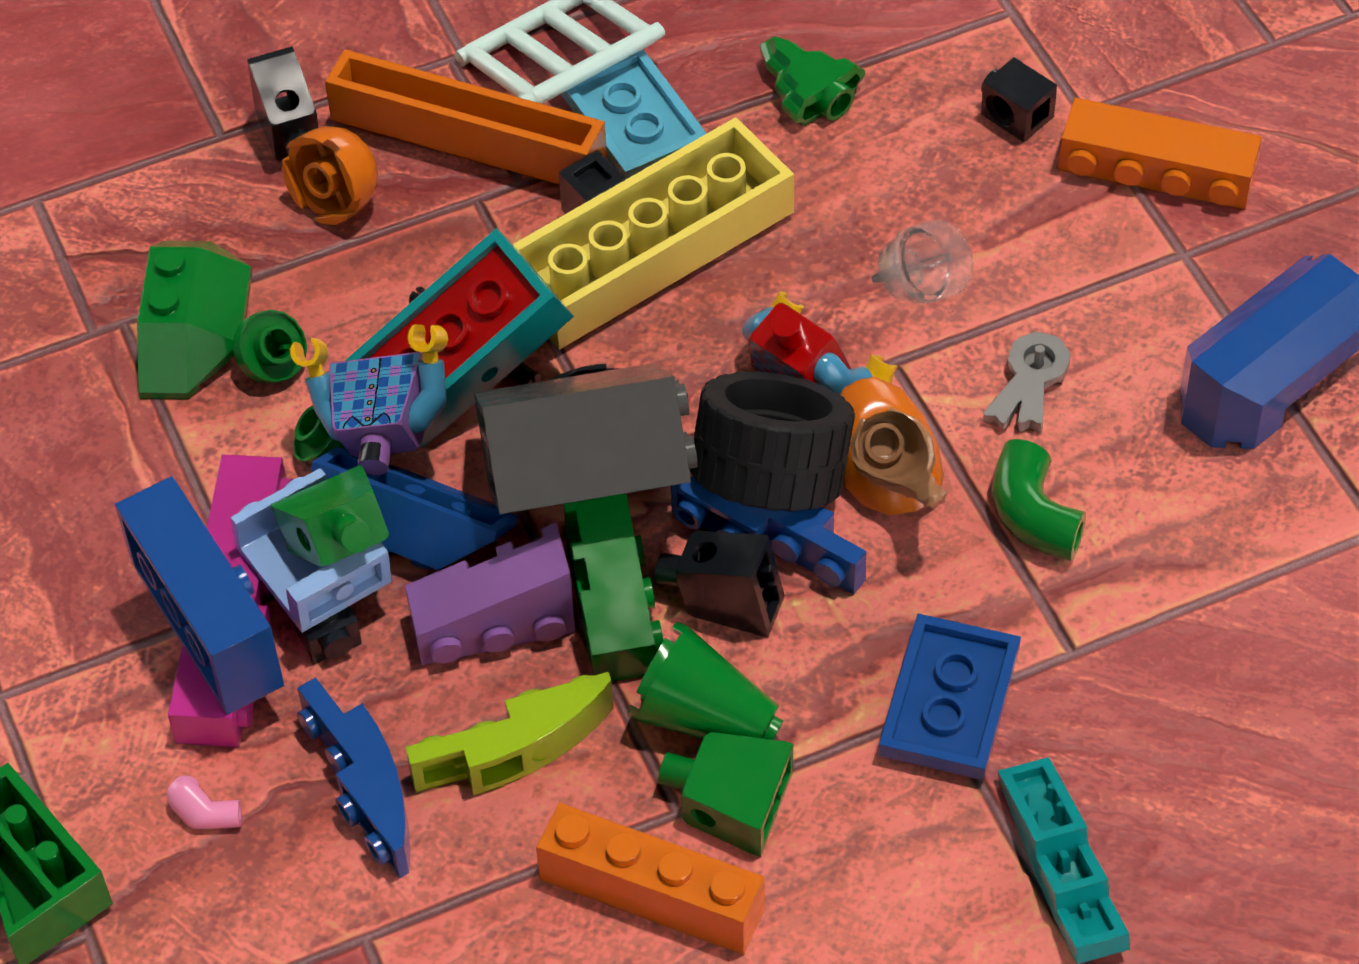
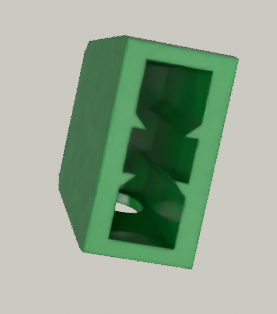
M362 465L270 504L287 550L291 554L320 567L328 566L352 554L360 553L368 547L386 540L390 536Z
M710 732L704 736L695 760L667 752L660 766L658 783L683 790L681 796L682 819L688 825L752 855L761 857L793 774L794 744L786 741Z

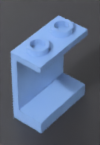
M321 468L305 477L293 479L283 489L261 501L246 505L239 513L230 517L237 550L302 633L392 582L389 554L381 542L368 547L360 553L352 554L322 567L291 554L287 550L270 504L327 480L326 474Z

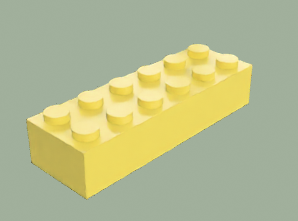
M735 117L514 243L513 245L574 315L570 321L549 339L559 350L794 213V173Z

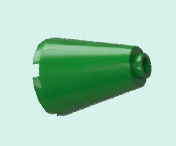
M677 621L672 629L675 634L679 635L675 643L666 638L662 642L636 693L641 695L640 698L644 702L640 709L630 704L627 716L638 722L703 739L710 732L774 740L784 721L775 716L779 705L692 629Z

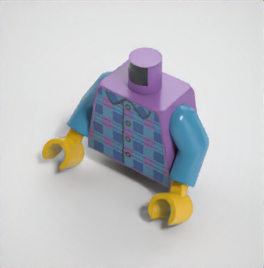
M415 324L410 328L408 342L411 348L417 352L332 362L328 372H324L322 366L328 357V348L323 341L311 337L315 353L309 361L305 358L304 349L300 343L294 342L291 345L290 355L292 360L297 365L307 367L310 377L306 378L305 381L318 418L333 440L340 441L350 455L358 457L357 466L362 465L368 475L385 474L389 469L390 453L415 451L420 447L425 430H428L446 405L444 361L438 359V352L442 351L447 345L448 335L445 329L439 325H431V340L428 345L425 341L426 331L423 325Z

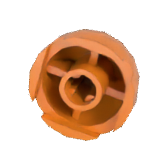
M322 126L302 134L287 145L286 148H290L289 156L282 159L285 185L294 202L301 209L309 206L312 211L319 214L313 218L321 224L337 225L359 213L368 204L377 187L378 171L369 147L358 135L346 128Z

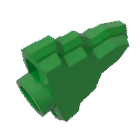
M776 36L760 44V52L765 67L777 78L775 91L783 98L782 109L795 123H801L805 126L823 115L830 121H835L850 109L855 98L854 92L865 77V70L849 59H834L822 51H805L798 44Z

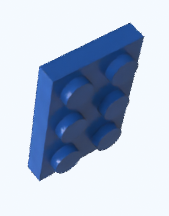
M917 613L879 742L878 756L984 780L1020 650L1021 636Z

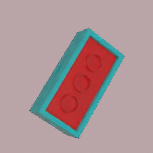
M495 228L345 361L417 352L411 348L408 342L409 330L415 324L424 326L427 345L431 340V325H439L445 329L448 335V342L445 348L438 352V359L444 361L447 401L443 410L428 430L424 432L420 446L424 448L475 403V392L491 390L570 321L574 315L520 251Z

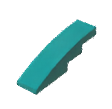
M1047 757L998 770V779L1026 854L1076 964L1130 950V933L1109 897L1108 878L1088 843V827L1051 759Z

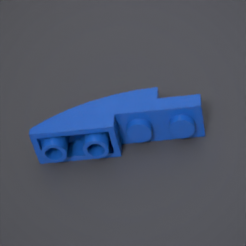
M690 477L691 482L671 485L672 514L688 528H698L701 531L767 535L769 536L772 550L782 560L790 563L796 562L816 573L824 583L833 587L839 586L853 595L866 581L867 551L834 533V512L823 507L791 512L748 507L723 499L717 494H712L693 477Z
M315 677L297 688L302 710L297 712L298 720L312 740L320 737L327 746L325 754L336 772L340 796L335 798V802L341 815L351 827L359 824L367 834L364 840L376 862L381 866L388 862L398 877L402 878L409 873L410 867L409 826L398 771L390 749L376 722L363 703L344 714Z

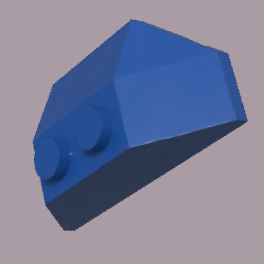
M336 447L312 461L311 472L321 468L326 474V478L329 479L357 467L358 457L350 455L345 449ZM389 464V469L385 474H366L390 535L381 542L387 551L408 558L410 563L416 567L439 570L494 542L517 525V515L513 513L499 514L496 505L489 501L403 468Z

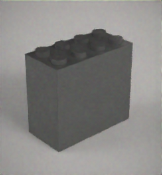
M654 363L474 393L489 491L499 514L691 482L689 469L697 468L698 466L693 437L688 436L687 432H683L681 416L689 415L684 383L680 384L679 380H675L672 374Z

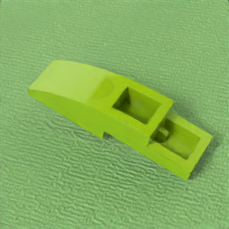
M609 672L594 676H578L568 683L543 690L531 689L524 691L517 697L505 700L507 719L497 722H480L468 730L446 736H429L417 744L406 746L408 765L415 792L468 778L473 796L507 785L555 761L595 730L614 709L612 681Z

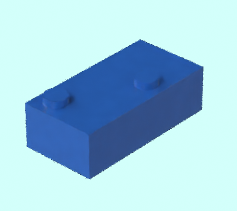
M174 477L166 478L115 503L134 569L226 715L285 686L271 626L251 597L254 594V589L247 573L241 565L232 568Z

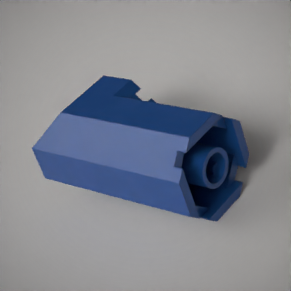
M1322 254L1315 260H1312L1313 255L1302 257L1187 346L1180 388L1182 400L1181 423L1210 447L1226 448L1227 442H1241L1240 448L1255 449L1282 427L1285 410L1288 406L1359 351V275L1332 254Z

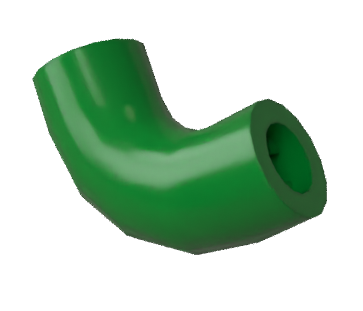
M1013 439L1004 443L997 461L992 485V496L1001 522L1021 543L1047 555L1073 561L1083 535L1086 512L1062 506L1051 501L1044 494V480L1052 462L1049 453L1044 448L1028 440Z

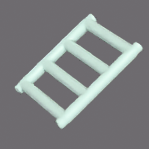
M549 0L457 50L455 58L462 66L471 63L514 96L543 104L652 45L655 41L665 36V30L659 22L649 25L613 0ZM584 3L630 35L610 45L565 13ZM547 23L588 51L592 56L572 66L527 33ZM509 43L554 76L534 87L489 53Z

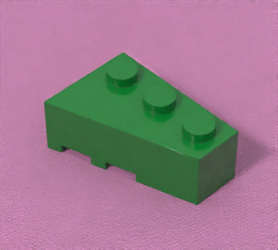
M627 494L564 503L568 558L592 675L609 672L611 681L644 676L664 640L660 621L650 620L648 609L655 608L653 588L650 577L642 578L640 567L646 566L641 535L634 536Z
M6 763L0 767V914L7 938L18 964H29L107 909L113 902L102 871L9 763Z

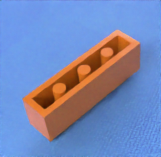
M1074 97L1061 137L1058 170L1080 176L1113 181L1127 186L1160 191L1175 196L1212 202L1222 206L1246 209L1257 169L1262 136Z
M560 802L536 846L540 880L742 955L745 954L765 910V876Z

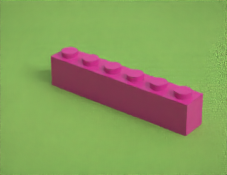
M222 454L206 528L232 568L237 565L243 567L254 589V594L251 597L270 624V607L266 606L268 593H272L237 550L230 517L239 513L246 505L261 501L283 489L293 478L286 477L282 457ZM182 645L168 711V718L175 742L177 744L239 747L243 727H250L252 724L254 702L226 715Z

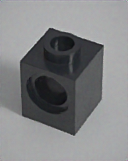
M1015 57L999 70H992L982 83L981 115L1022 142L1027 141L1054 117L1057 84Z
M596 150L558 172L561 209L566 214L623 182L626 178Z

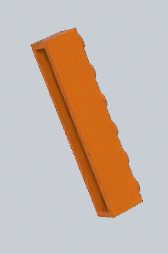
M344 49L325 80L330 116L333 121L555 184H559L558 172L596 150L607 159L605 121L346 49Z

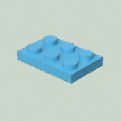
M644 49L561 94L574 113L605 121L607 159L626 179L707 134Z

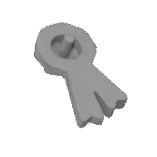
M1033 332L1013 342L1008 355V367L1014 377L986 408L983 415L984 421H996L999 428L1003 430L1021 405L1018 417V431L1023 432L1029 428L1036 432L1042 431L1044 389L1063 381L1070 364V352L1059 337L1043 332Z

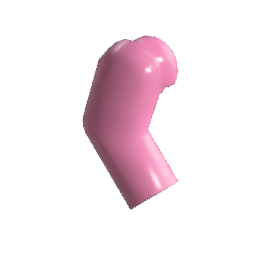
M187 775L176 778L167 789V800L170 808L188 827L192 829L241 827L242 810L240 800L211 801L198 786L199 782Z

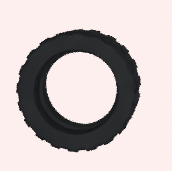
M758 371L720 375L716 379H711L705 383L701 390L693 439L698 466L697 468L689 469L690 473L699 484L703 485L712 494H717L723 499L748 507L791 512L813 510L823 505L826 506L835 501L842 491L855 419L854 409L839 393H835L826 386L803 378Z

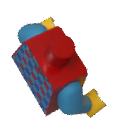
M782 291L778 293L770 307L750 316L743 325L742 333L749 342L751 364L755 369L760 372L779 373L810 380L813 383L830 388L835 393L841 394L844 387L859 379L877 377L891 383L898 367L884 363L881 356L871 354L866 367L861 366L851 369L836 339L830 333L802 316L800 313L804 306L802 304L796 305L787 300L788 294Z

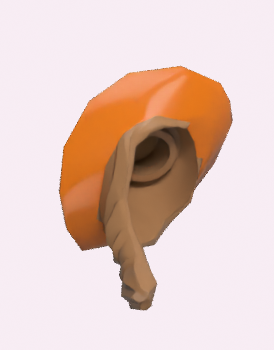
M877 377L859 379L844 387L840 395L853 407L855 419L843 485L864 507L888 515L915 512L924 506L936 508L939 504L945 503L947 491L941 487L944 474L938 442L925 415L900 387Z

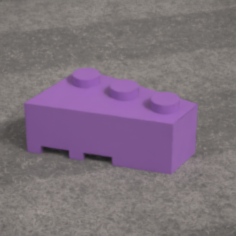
M557 523L541 529L543 538L516 549L511 541L496 547L497 557L469 568V564L466 561H462L405 585L421 665L436 662L442 664L450 663L468 655L487 651L501 652L509 649L511 646L538 640L553 641L563 635L576 632L570 571Z

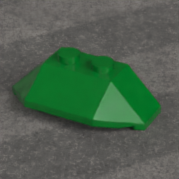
M162 241L149 248L137 320L140 399H190L200 389V384L215 375L234 356V334L240 323L246 319L252 269L250 265L212 241Z

